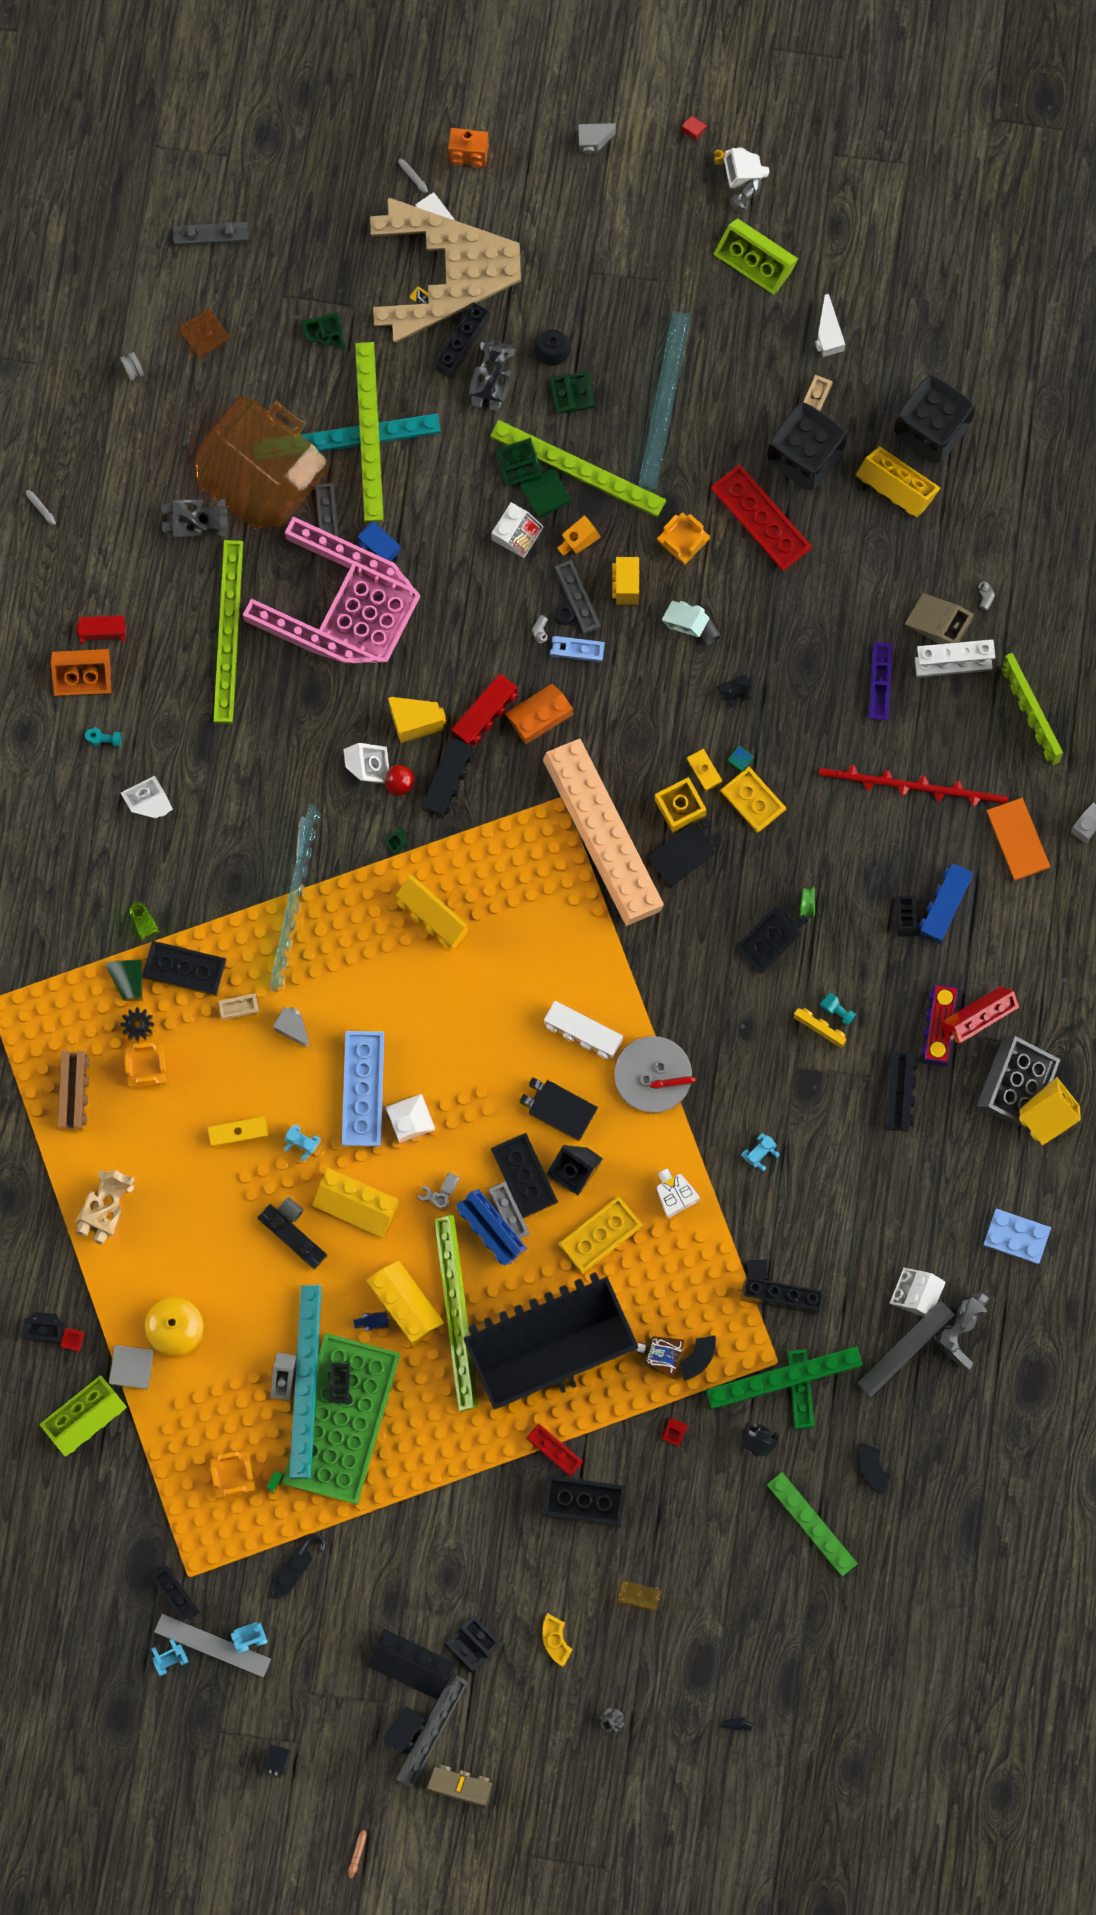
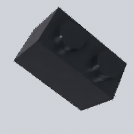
M406 1706L387 1731L383 1740L402 1754L404 1751L409 1752L415 1743L412 1740L416 1735H420L426 1720Z
M270 1744L264 1765L268 1775L279 1778L281 1774L286 1775L292 1754L290 1749Z

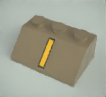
M440 1765L439 1768L434 1767L427 1789L433 1793L486 1808L493 1784L489 1782V1778L478 1776L477 1779L472 1778L469 1772L459 1770L458 1773L451 1771V1767Z

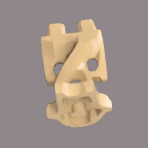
M117 1170L110 1172L99 1171V1188L95 1195L93 1191H90L75 1220L78 1223L76 1233L86 1237L89 1230L94 1231L95 1234L92 1241L99 1245L103 1244L108 1237L114 1234L122 1211L118 1207L121 1195L124 1192L130 1193L134 1189L132 1184L135 1178L123 1175ZM110 1197L111 1203L106 1205L103 1203V1199ZM109 1212L112 1214L111 1220L106 1218Z

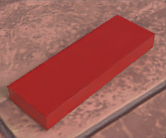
M539 1423L526 1437L570 1476L584 1462Z

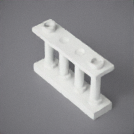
M982 640L917 646L918 657H915L916 677L992 671L991 659H995L994 641Z

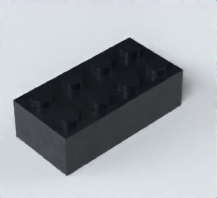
M548 1475L543 1517L621 1528L626 1486Z

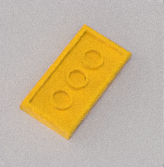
M617 1196L558 1243V1245L579 1271L584 1274L641 1229L643 1224L621 1197Z

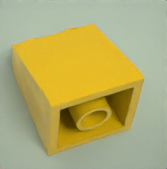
M396 697L388 698L389 708L400 743L444 731L443 724H446V717L443 707L439 708L437 702Z
M1056 1077L1020 1109L1019 1120L1024 1127L1028 1126L1031 1130L1030 1134L1036 1142L1039 1141L1043 1146L1081 1120L1080 1105L1058 1077Z

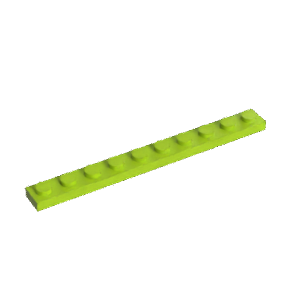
M374 342L355 343L365 523H372L373 521L384 522Z
M498 420L490 435L491 439L508 445L531 437L539 462L658 518L666 503V499Z
M224 540L214 704V723L233 724L243 541Z
M448 1215L434 1220L459 1411L479 1408L473 1361L463 1340L464 1337L469 1336L455 1219L454 1215Z

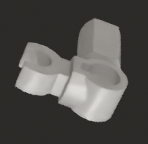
M448 1172L441 1186V1193H432L429 1187L423 1186L422 1189L427 1191V1195L425 1197L418 1195V1198L423 1202L430 1201V1204L440 1210H444L449 1206V1195L452 1196L460 1178Z

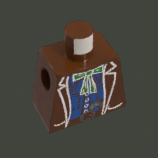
M653 1336L650 1345L639 1342V1348H637L636 1353L647 1356L645 1361L647 1367L670 1378H674L684 1340Z

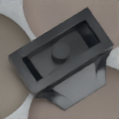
M36 1312L31 1318H24L22 1338L38 1342L61 1343L64 1323L60 1322L57 1314Z

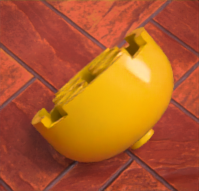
M167 1297L158 1301L150 1308L145 1319L144 1328L149 1343L156 1351L166 1356H183L194 1350L200 1343L204 1324L199 1310L193 1303L181 1297ZM169 1321L176 1322V1324L169 1326Z

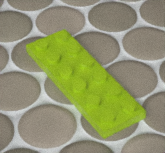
M1013 653L1005 656L1002 673L1006 679L1009 678L1011 691L1014 695L1018 696L1020 709L1022 712H1026L1028 716L1027 722L1030 728H1034L1038 744L1043 745L1046 760L1048 762L1051 761L1052 765L1060 763L1063 751Z

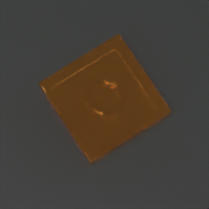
M210 308L178 328L199 359L230 339V336Z

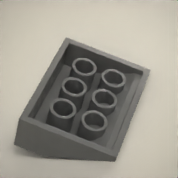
M1003 1036L976 1107L994 1116L1023 1126L1019 1120L1020 1109L1054 1079L1060 1059L1016 1036Z

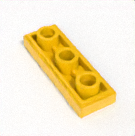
M800 1008L796 1010L793 1018L841 1049L846 1043L843 1032L838 1029L832 1030L828 1027L829 1024L826 1021L815 1019L812 1017L813 1014L805 1008L803 1010Z
M265 1117L208 1127L211 1147L268 1137ZM241 1130L242 1132L240 1135H236L235 1131Z

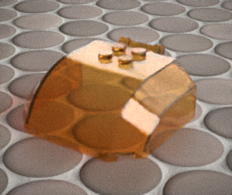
M241 395L209 432L195 457L198 486L217 500L225 499L226 507L255 529H260L264 526H282L328 472L329 466L328 461L313 444L299 435L307 424L304 419L300 420L284 408L278 400L272 404L269 410H266L256 401ZM279 412L296 427L291 429L274 415Z

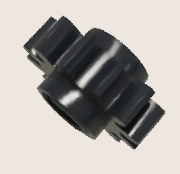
M136 1007L135 1013L129 1009V1016H122L126 1022L120 1023L122 1028H126L122 1031L123 1035L129 1033L128 1039L132 1040L135 1037L137 1042L140 1041V1037L147 1040L146 1034H153L149 1028L155 1027L153 1022H149L153 1019V1016H146V1009L142 1013H140L138 1007ZM138 1021L141 1027L136 1028L134 1023Z

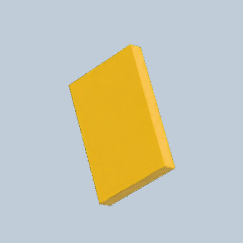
M747 767L720 790L722 795L757 834L786 810L781 801L750 767Z

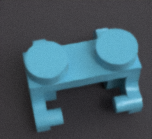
M294 1124L285 1136L284 1141L288 1145L285 1146L284 1151L288 1152L292 1145H295L306 1151L301 1157V1160L305 1161L309 1154L312 1155L315 1152L321 1138L314 1135L311 1139L299 1133L301 1127Z
M762 1133L757 1138L761 1142L753 1151L749 1152L746 1149L741 1156L751 1166L753 1165L755 1168L758 1167L760 1170L765 1171L766 1167L760 1164V1161L769 1152L776 1158L780 1154L773 1149L777 1146L773 1139Z
M257 1622L235 1629L231 1633L238 1653L248 1650V1645L256 1643V1646L267 1643L261 1623L257 1624Z
M173 1638L169 1640L173 1649L161 1655H158L155 1647L152 1648L155 1656L152 1660L159 1676L167 1673L165 1668L179 1661L181 1666L189 1662L181 1644L176 1646Z

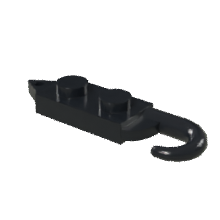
M317 1533L307 1535L290 1556L272 1582L273 1600L285 1594L289 1595L311 1564V1554L306 1550L311 1541L318 1540L321 1544L320 1552L324 1551L326 1543L321 1535Z

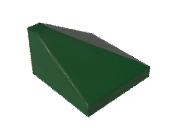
M397 829L384 840L394 856L409 845L404 829Z

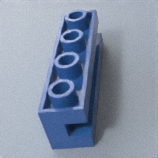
M954 863L951 868H946L942 876L945 879L943 885H938L934 893L937 897L934 902L930 901L926 910L929 914L926 919L922 918L918 927L921 929V936L925 938L927 936L934 939V942L941 944L973 877V872Z
M479 1189L471 1191L465 1200L456 1205L460 1216L467 1219L471 1224L470 1227L473 1232L480 1235L483 1239V1244L493 1251L496 1260L504 1266L511 1264L527 1250L526 1246Z

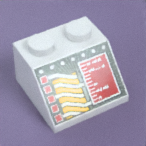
M510 503L491 533L492 540L525 558L542 531L543 526L527 511Z

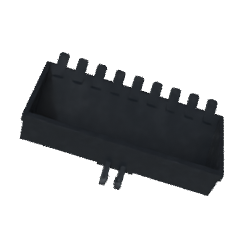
M594 1272L589 1275L592 1283L584 1286L582 1279L575 1280L576 1290L569 1292L566 1285L559 1288L560 1297L554 1299L552 1292H547L544 1294L546 1303L539 1305L537 1299L533 1298L529 1300L531 1309L525 1312L521 1305H517L514 1307L516 1315L511 1318L508 1317L506 1311L499 1313L501 1322L493 1324L491 1318H486L483 1321L485 1329L478 1331L476 1324L468 1327L471 1335L464 1337L463 1340L494 1410L556 1383L561 1393L565 1392V1386L562 1381L565 1379H569L570 1386L575 1388L577 1386L573 1376L639 1348L608 1277L599 1279L598 1274Z

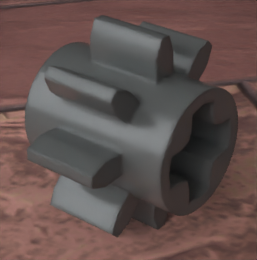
M608 1708L599 1717L602 1720L600 1723L601 1727L606 1732L613 1731L616 1734L625 1725L623 1722L624 1716L618 1709L611 1710Z

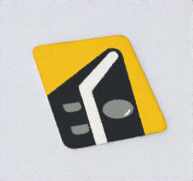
M416 287L410 299L418 304H426L429 300L428 292L420 287Z

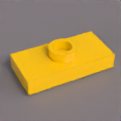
M704 749L687 757V761L705 791L722 783V779Z

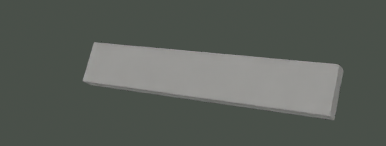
M164 1614L161 1615L154 1631L161 1636L169 1639L173 1638L178 1643L263 1678L271 1662L270 1658L251 1650L238 1653L234 1643L186 1623L184 1624Z

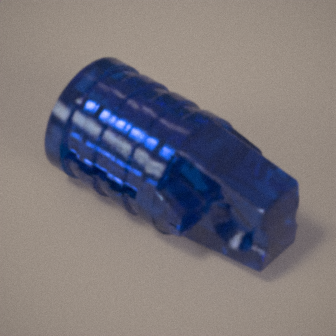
M384 1311L363 1314V1318L353 1319L354 1328H364L365 1331L389 1328L388 1313Z

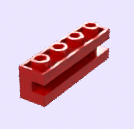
M499 674L451 729L452 735L457 739H461L463 743L471 746L477 745L482 738L481 734L484 731L488 732L493 726L495 718H500L504 714L508 703L512 704L517 699L518 687L502 674Z
M1000 986L942 1021L946 1039H955V1042L962 1043L1019 1008L1015 992Z

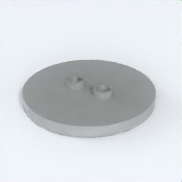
M649 1036L635 1040L621 1052L616 1062L615 1083L619 1094L627 1104L642 1112L661 1113L674 1108L685 1098L691 1085L662 1087L660 1089L649 1087V1084L656 1080L663 1081L692 1076L691 1064L686 1053L679 1045L663 1037Z

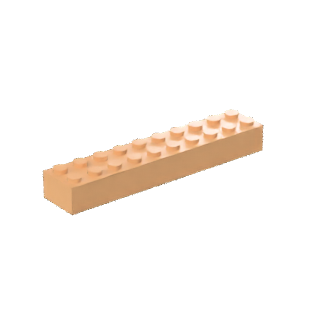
M581 739L546 752L543 762L625 925L628 926L659 913L664 904Z

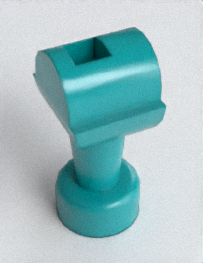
M94 727V729L86 731L85 737L88 744L94 747L99 746L100 743H112L114 747H120L122 733L104 734Z
M828 993L827 997L819 1004L830 1015L836 1013L842 1017V1023L846 1026L857 1015L851 1010L847 1012L839 1004L838 998L832 993Z

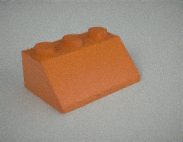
M109 649L52 652L51 669L54 696L111 693Z
M551 684L506 712L505 716L526 745L572 716L573 708L563 693Z

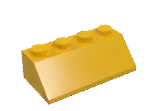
M880 446L865 458L856 473V476L863 483L871 485L878 493L887 496L894 504L900 505L907 513L916 517L924 512L940 490L939 486Z
M410 874L396 894V899L398 900L396 903L403 910L408 909L412 913L410 916L417 923L421 921L425 925V930L433 936L435 934L442 946L453 950L468 934L467 924Z
M327 1168L312 1207L383 1238L399 1205V1200Z
M400 1261L381 1269L367 1279L369 1287L412 1346L445 1324Z

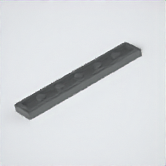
M940 1301L858 1382L861 1388L872 1397L955 1314Z
M452 1673L396 1778L397 1781L410 1788L413 1787L468 1684L467 1681Z

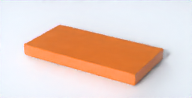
M1023 797L987 810L988 817L1014 881L1050 869L1049 862Z

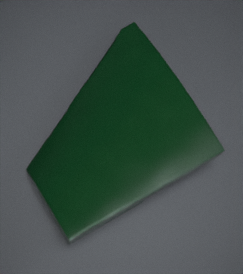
M339 312L301 321L306 340L342 349L346 348Z
M142 960L106 963V968L123 1001H143Z

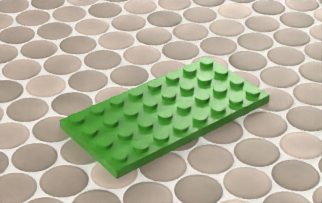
M325 1333L317 1364L311 1479L289 1478L290 1453L282 1481L283 1485L358 1505L400 1359V1353ZM331 1362H351L349 1403L329 1402ZM335 1368V1372H346V1369ZM335 1376L334 1380H346V1377ZM334 1384V1388H346V1385ZM334 1392V1396H345V1393Z

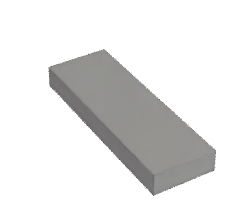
M506 1181L488 1189L498 1213L517 1237L521 1239L530 1235Z

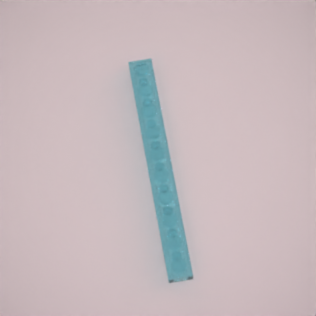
M672 312L638 484L643 489L657 491L691 314Z
M313 804L308 805L271 977L270 990L278 992L279 987H283L285 976H282L283 968L287 969L289 958L286 957L287 950H291L292 947L290 935L291 932H295L296 921H294L295 913L298 914L300 909L298 898L299 895H303L304 891L302 879L307 876L308 866L305 865L307 859L311 858L312 848H309L310 842L314 841L316 830L313 829L314 823L319 821L320 812L317 811V806Z

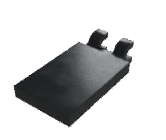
M707 818L703 819L696 827L693 823L689 824L647 857L670 888L716 854L713 848L723 842V838L718 832L710 839L706 836L704 831L711 827V823Z
M792 901L786 902L780 909L776 906L773 907L735 946L760 974H763L802 935L799 929L809 921L805 915L799 916L795 921L791 919L788 913L796 907Z
M532 1077L529 1087L537 1090V1093L533 1099L523 1094L519 1103L530 1108L529 1115L579 1142L598 1107L549 1080L543 1084Z

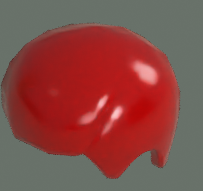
M394 765L386 774L385 787L396 796L407 794L414 784V774L410 768L404 765Z

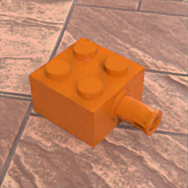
M451 128L448 147L449 163L456 166H462L463 164L471 165L474 168L486 167L489 149L488 132Z

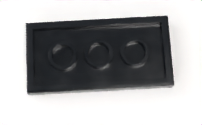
M152 941L142 978L217 996L227 959Z
M526 1133L491 1148L523 1219L558 1203Z

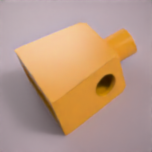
M584 515L562 534L565 541L557 548L563 556L572 549L578 554L601 536Z

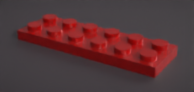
M740 464L711 486V490L783 572L812 549L808 541Z

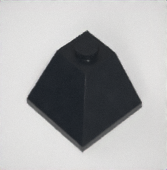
M563 1145L546 1174L578 1196L595 1174L603 1158L587 1147Z

